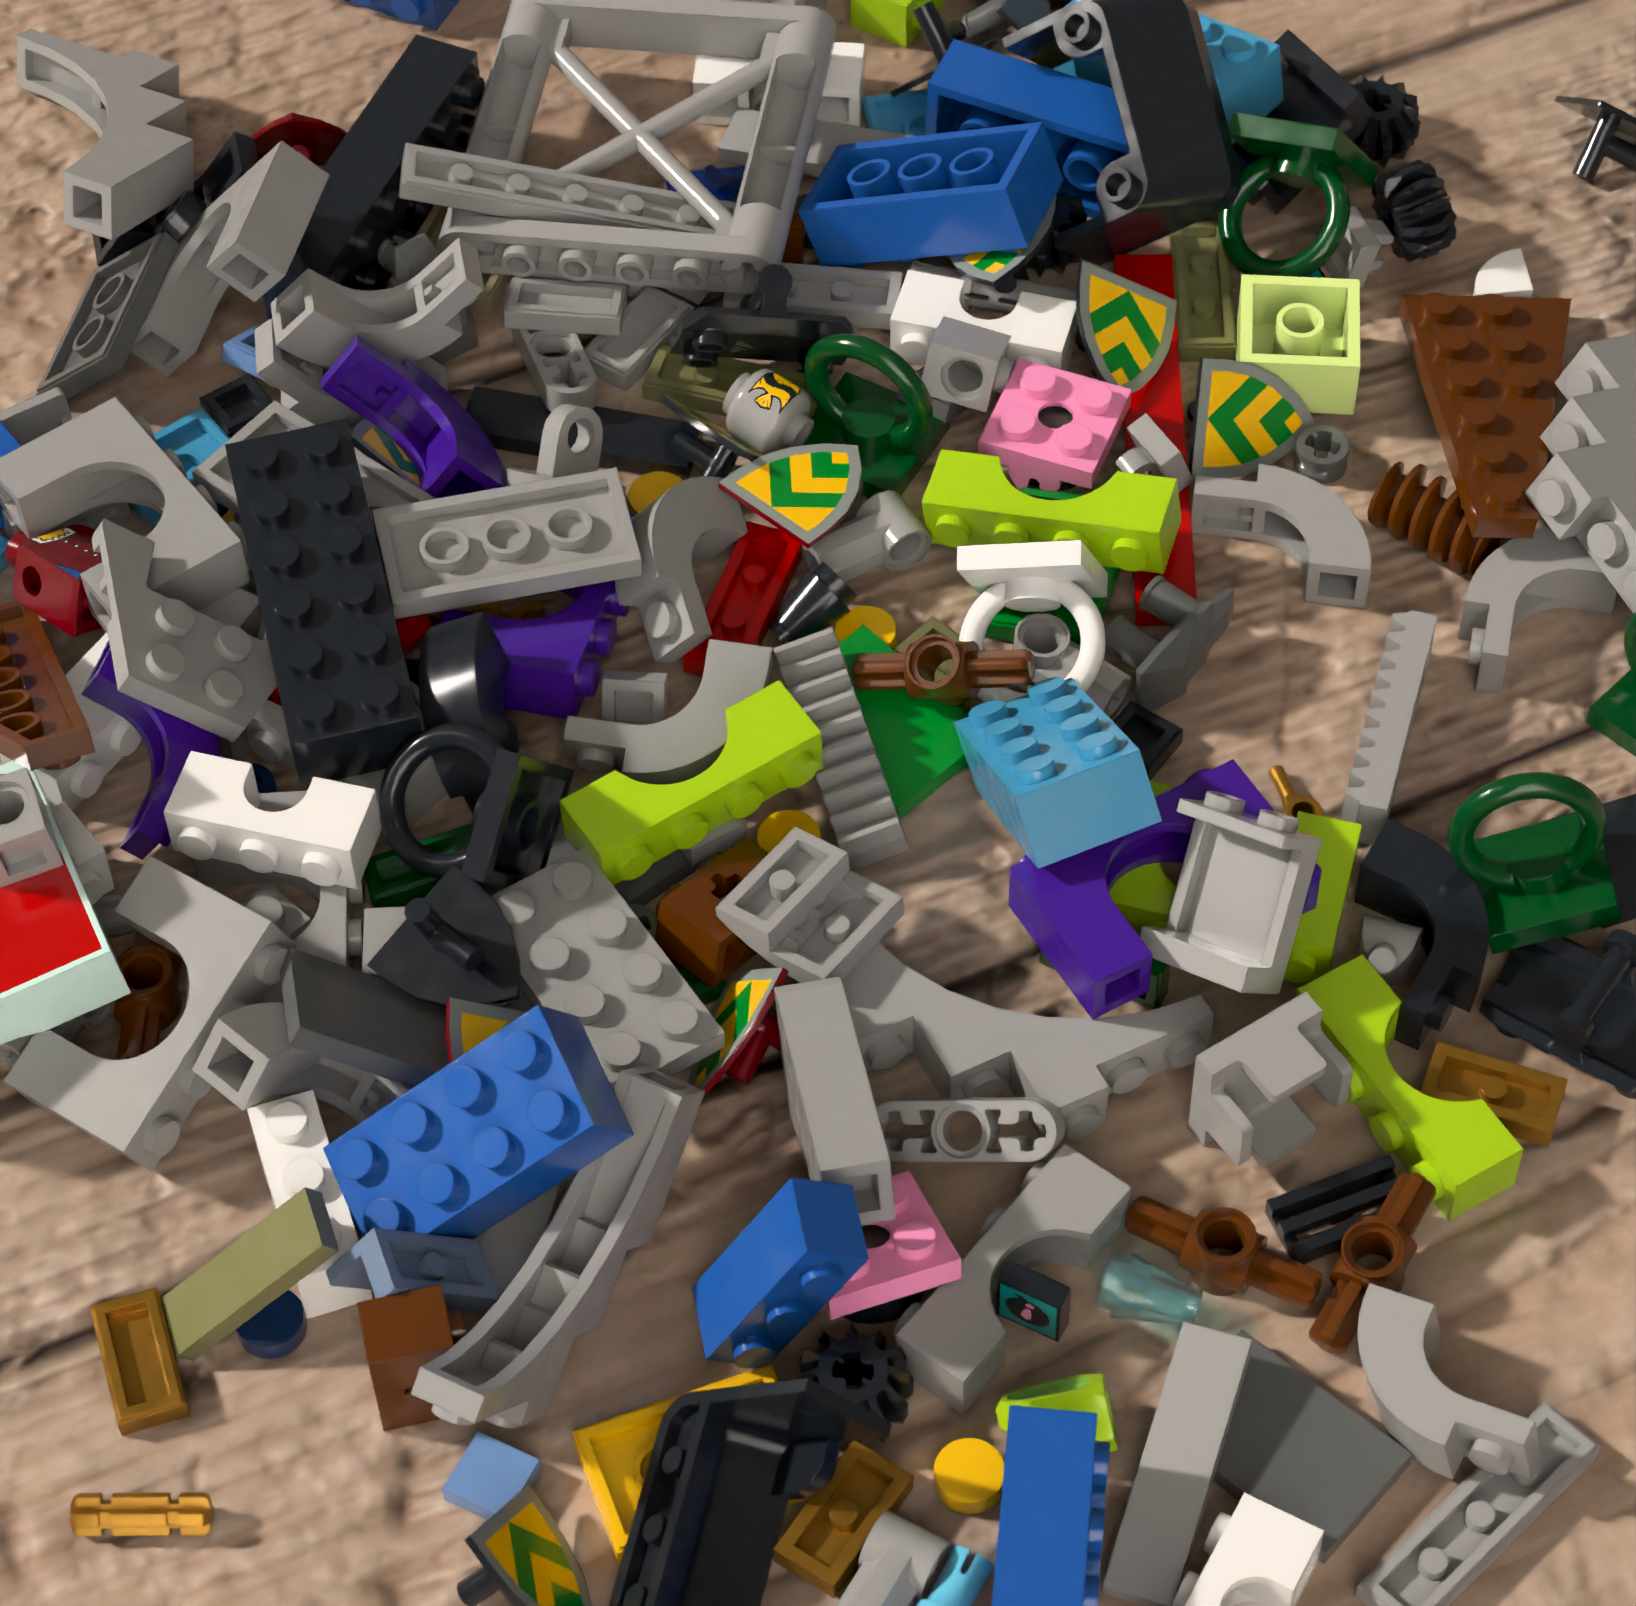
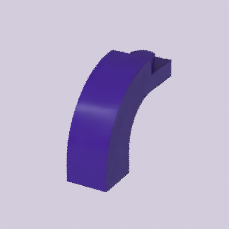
M357 335L321 378V389L377 426L402 449L416 469L420 489L436 499L506 487L500 458L481 427L448 391L407 358L399 364Z
M108 640L81 695L122 716L137 730L147 747L151 763L149 788L120 849L143 860L158 844L168 847L171 843L163 812L190 752L194 751L219 757V738L214 733L119 692Z

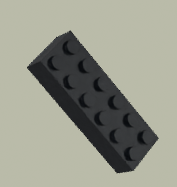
M415 35L322 168L330 176L285 277L264 294L268 320L272 318L270 303L308 268L347 288L364 291L387 289L388 281L392 274L383 269L378 262L377 253L380 245L388 239L392 245L396 246L392 236L396 235L403 236L407 240L415 237L434 204L399 198L402 156L405 144L411 143L465 153L485 89L484 79L479 74L476 51L421 35Z
M347 418L225 444L286 728L301 788L310 786L313 777L334 781L387 769L396 752L409 739L422 732Z

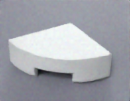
M1521 248L1499 253L1489 259L1477 274L1473 296L1497 294L1504 297H1532L1533 287Z

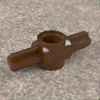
M931 634L920 638L915 643H911L906 652L860 654L857 656L856 662L853 663L852 673L856 688L862 691L907 690L912 699H935L943 705L956 706L965 703L970 698L977 697L981 688L1027 687L1031 685L1032 679L1035 677L1033 654L1026 649L979 650L978 645L974 641H952L944 635ZM953 659L949 674L945 678L934 682V675L939 665L946 660Z
M137 930L134 946L126 949L117 958L131 993L115 1000L113 1015L122 1024L116 1060L137 1057L158 1046L161 1030L167 1028L177 1018L182 1007V999L178 988L181 969L179 956L142 935ZM153 986V987H151V988H149V989L141 990V989H143V988H145V987Z
M1416 1172L1401 1173L1377 1215L1362 1217L1360 1222L1351 1226L1344 1234L1341 1242V1255L1329 1274V1280L1334 1289L1309 1330L1310 1339L1325 1352L1343 1354L1348 1349L1358 1330L1359 1313L1369 1283L1400 1293L1404 1285L1405 1270L1417 1250V1245L1412 1235L1436 1195L1435 1186L1427 1181L1423 1175ZM1375 1254L1383 1256L1390 1263L1379 1270H1367L1360 1267L1356 1262L1366 1255Z
M1139 1196L1135 1199L1128 1210L1124 1229L1134 1236L1180 1255L1178 1266L1190 1271L1195 1284L1209 1294L1215 1296H1229L1237 1292L1244 1294L1249 1286H1252L1302 1309L1309 1308L1318 1296L1323 1275L1318 1270L1267 1249L1268 1238L1257 1233L1251 1219L1239 1210L1228 1207L1214 1208L1209 1211L1202 1209L1195 1218L1146 1196ZM1222 1247L1230 1249L1236 1254L1220 1256L1210 1250Z

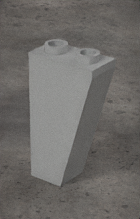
M841 977L774 987L786 1104L810 1180L852 1185L861 1225L896 1219L890 1158Z

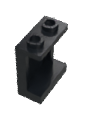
M1289 29L1274 42L1280 45L1284 100L1265 117L1339 128L1352 142L1376 120L1361 93ZM1235 142L1233 146L1240 172H1242L1256 159ZM1270 178L1252 193L1248 202L1255 206L1261 200L1277 215L1303 189L1289 186Z

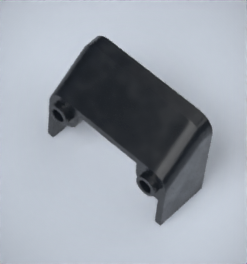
M1080 0L1002 38L1004 49L1050 69H1054L1073 59L1087 60L1103 53L1126 138L1129 154L1109 163L1101 172L1096 184V197L1101 215L1053 236L1055 248L1101 266L1114 260V255L1128 254L1223 211L1235 201L1241 188V172L1199 15L1191 3L1186 0Z
M810 1378L694 1391L681 1395L671 1404L660 1423L609 1606H760L773 1560V1548L778 1541L788 1500L808 1498L831 1481L837 1466L836 1457L840 1442L889 1437L892 1423Z

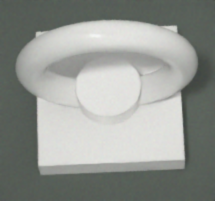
M1081 540L957 546V571L980 594L964 619L959 641H974L978 645L979 650H983L987 628L996 614L1004 607L1022 612H1046L1058 609L1062 604L1075 618L1081 636L1077 661L1064 680L1072 678L1086 693L1100 671L1105 654L1104 624L1092 598L1107 597L1108 573ZM981 688L977 697L983 702L1002 700L1006 703L1028 693H1020L1008 688Z

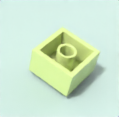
M1242 274L1237 314L1236 361L1254 364L1279 377L1301 398L1310 413L1354 415L1360 373V279Z

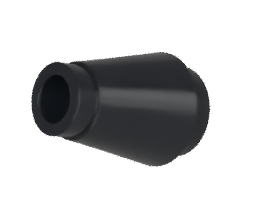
M822 562L813 572L807 568L774 616L775 619L767 628L783 644L825 630L851 612L847 606L857 595L828 565Z

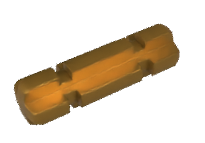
M171 1492L112 1493L111 1500H103V1493H78L73 1496L70 1506V1525L73 1533L77 1536H102L104 1529H112V1536H170L172 1529H180V1536H197L209 1533L213 1522V1504L210 1495L205 1492H181L179 1499H171Z

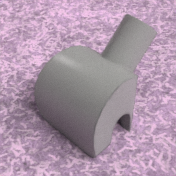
M1363 913L1359 932L1358 956L1363 954L1388 985L1397 984L1407 977L1411 961L1420 946L1424 929Z

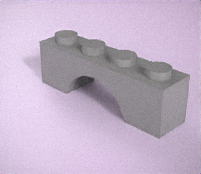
M1064 1144L1049 1162L1041 1159L1035 1163L1022 1182L1021 1194L1007 1209L1003 1206L996 1208L983 1224L979 1233V1241L965 1257L959 1254L961 1258L962 1279L937 1286V1289L923 1305L919 1302L913 1303L900 1317L893 1335L896 1338V1348L902 1347V1351L906 1355L905 1371L910 1372V1375L913 1376L917 1384L963 1415L1005 1366L1007 1332L998 1320L992 1303L997 1295V1280L1007 1262L1014 1261L1027 1268L1045 1264H1067L1088 1269L1124 1228L1125 1219L1130 1208L1132 1187L1067 1144Z

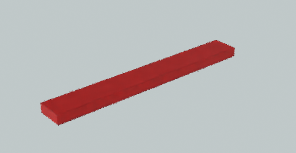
M1172 254L1114 255V274L1175 300ZM1175 314V325L1169 352L1161 367L1140 390L1131 394V406L1123 421L1124 449L1127 452L1136 448L1127 427L1146 413L1181 452L1187 465L1177 318ZM1189 485L1179 492L1182 520L1164 574L1143 571L1132 572L1135 625L1168 626L1150 613L1139 609L1141 605L1139 600L1144 589L1156 576L1161 575L1168 579V582L1197 600Z

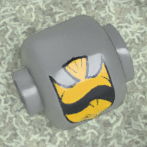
M766 368L758 370L753 374L746 372L737 378L726 394L722 406L723 413L727 415L726 425L728 432L762 455L789 447L802 446L810 436L814 426V420L809 418L811 409L809 394L777 372Z

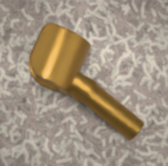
M1276 765L1269 770V775L1282 800V805L1285 809L1284 814L1297 818L1298 811L1323 816V810L1319 802L1311 797L1296 794L1283 766Z

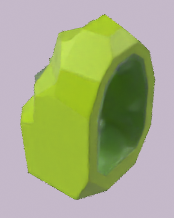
M1079 1374L1019 1388L1001 1395L996 1406L999 1427L1006 1433L1010 1405L1097 1413L1095 1441L1110 1442L1109 1452L1118 1450L1116 1425L1104 1374Z

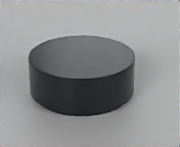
M192 190L184 191L159 218L153 227V233L157 235L160 232L166 231L178 241L201 215L207 203Z

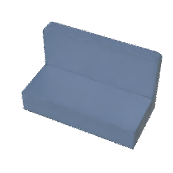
M373 1228L326 1270L331 1286L373 1290L376 1299L442 1285L446 1310L449 1311L461 1309V1312L483 1314L499 1300L479 1240Z

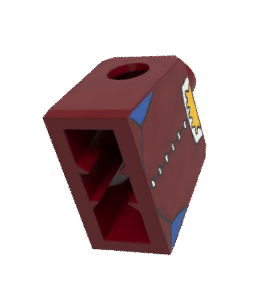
M71 525L30 539L23 531L17 532L9 540L5 552L7 562L15 566L13 586L15 600L72 637L102 628L91 614L80 573L102 562L101 553L93 551L92 536L95 529L84 525Z

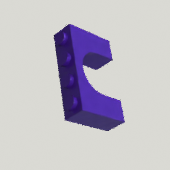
M629 514L630 519L635 516L634 514ZM614 581L558 590L575 601L562 611L546 617L517 620L486 615L511 663L504 682V708L567 719V716L577 717L584 698H593L597 691L601 657H610L613 652L617 634L616 620L618 616L626 617L630 610V606L619 605ZM455 609L445 610L439 624L476 613Z
M1234 759L1213 769H1201L1189 776L1183 784L1158 796H1154L1162 819L1159 823L1039 869L1027 855L1020 859L1016 865L1010 867L1008 906L1092 1020L1149 992L1153 954L1117 908L1109 891L1122 876L1140 866L1157 862L1183 864L1195 818L1177 812L1180 798L1205 800L1207 791H1216L1245 800L1243 812L1257 817L1259 816L1260 809L1274 811ZM1317 863L1314 867L1302 914L1316 908L1322 871Z

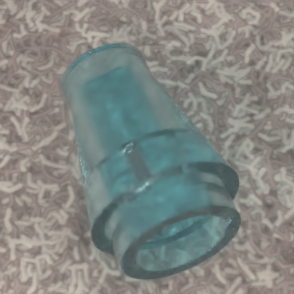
M1131 1251L1127 1257L1111 1252L1099 1285L1095 1306L1110 1310L1109 1318L1172 1324L1182 1327L1183 1322L1194 1323L1203 1289L1188 1285Z

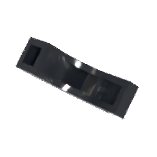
M1388 819L1360 865L1354 902L1397 922L1424 929L1420 944L1424 950L1426 961L1401 1002L1394 1037L1395 1041L1419 1050L1431 1028L1439 1032L1443 1030L1454 1006L1469 1013L1471 1012L1479 991L1488 951L1489 920L1482 895L1473 878L1457 866L1451 854L1427 836Z

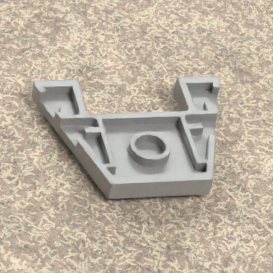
M104 518L93 533L92 545L93 551L101 553L104 575L100 579L99 585L100 591L108 595L112 619L107 624V631L118 691L231 742H235L277 687L262 615L258 636L255 638L247 634L240 627L224 624L190 608L181 600L170 599L150 590L146 582L155 542Z

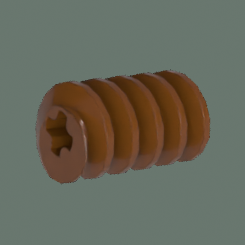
M1401 461L1395 463L1384 475L1374 492L1367 511L1368 521L1377 528L1388 526L1389 534L1397 540L1408 538V544L1416 551L1428 549L1429 557L1437 563L1449 561V568L1457 575H1464L1470 572V575H1474L1482 562L1498 548L1502 538L1472 537L1457 489L1448 498L1443 497L1448 482L1442 475L1436 477L1426 487L1423 485L1427 474L1426 466L1418 464L1408 475L1403 474L1404 464Z

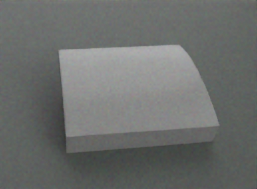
M796 826L715 907L717 917L735 935L775 967H783L788 970L787 975L800 983L841 977V980H843L904 915L903 896L850 871L847 851Z

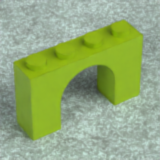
M1150 781L1154 796H1158L1171 789L1170 784ZM1298 811L1297 819L1300 821L1297 831L1322 839L1316 863L1322 869L1316 908L1302 914L1300 917L1284 979L1289 982L1306 983L1331 970L1356 864L1362 824ZM1159 862L1140 866L1126 873L1113 885L1109 894L1117 908L1140 937L1142 926L1166 927L1177 886L1169 880Z

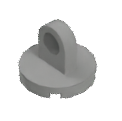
M562 404L556 407L545 421L537 470L506 468L505 485L511 486L598 471L603 441V427L600 417L594 410L585 406ZM576 422L578 436L575 444L570 448L568 433L573 423ZM621 485L625 497L626 486Z

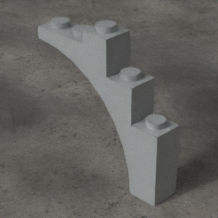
M28 29L16 35L18 87L49 98L74 112L94 129L100 138L84 157L63 171L65 225L113 240L170 206L184 191H194V139L186 137V101L179 99V64L135 50L119 57L33 29Z
M1636 333L1586 342L1555 381V385L1568 402L1540 436L1554 457L1525 492V495L1559 540L1577 537L1633 614L1636 612Z
M877 943L842 980L866 1072L873 1069L885 1070L891 1068L906 1055L913 1052L941 1098L996 1097L1003 1089L1009 1087L1015 1097H1039L1050 1101L1060 1110L1064 1118L1065 1136L1063 1141L1066 1139L1071 1141L1083 1139L1092 1134L1100 1124L1106 1122L1109 1094L1113 1092L1124 1094L1132 1091L1142 1084L1147 1077L1172 1066L1174 1068L1186 1067L1195 1062L1196 1055L1210 1048L1214 1014L1201 994L1153 1010L1095 1018L1093 1020L1081 1017H1045L996 1008L949 991L905 966L880 943ZM1028 1111V1118L1039 1136H1046L1045 1124L1034 1123L1032 1112Z
M646 1065L620 1071L613 1091L634 1135L577 1172L549 1226L499 1300L475 1327L446 1353L420 1367L411 1392L412 1395L433 1404L431 1410L439 1418L463 1426H470L473 1423L486 1420L500 1427L517 1428L547 1415L574 1337L600 1327L626 1252L651 1243L701 1104L704 1090Z

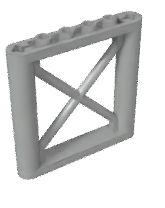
M512 0L465 153L522 163L552 63L622 134L558 170L593 177L639 152L716 231L715 234L522 220L448 207L438 238L437 251L441 254L460 237L477 247L481 273L564 279L577 282L589 281L627 284L630 286L678 288L691 291L703 290L753 294L756 290V277L767 265L782 264L837 35L835 20L824 10L813 6L729 0ZM569 46L757 60L642 123L569 49ZM767 80L734 214H732L676 158L660 139Z

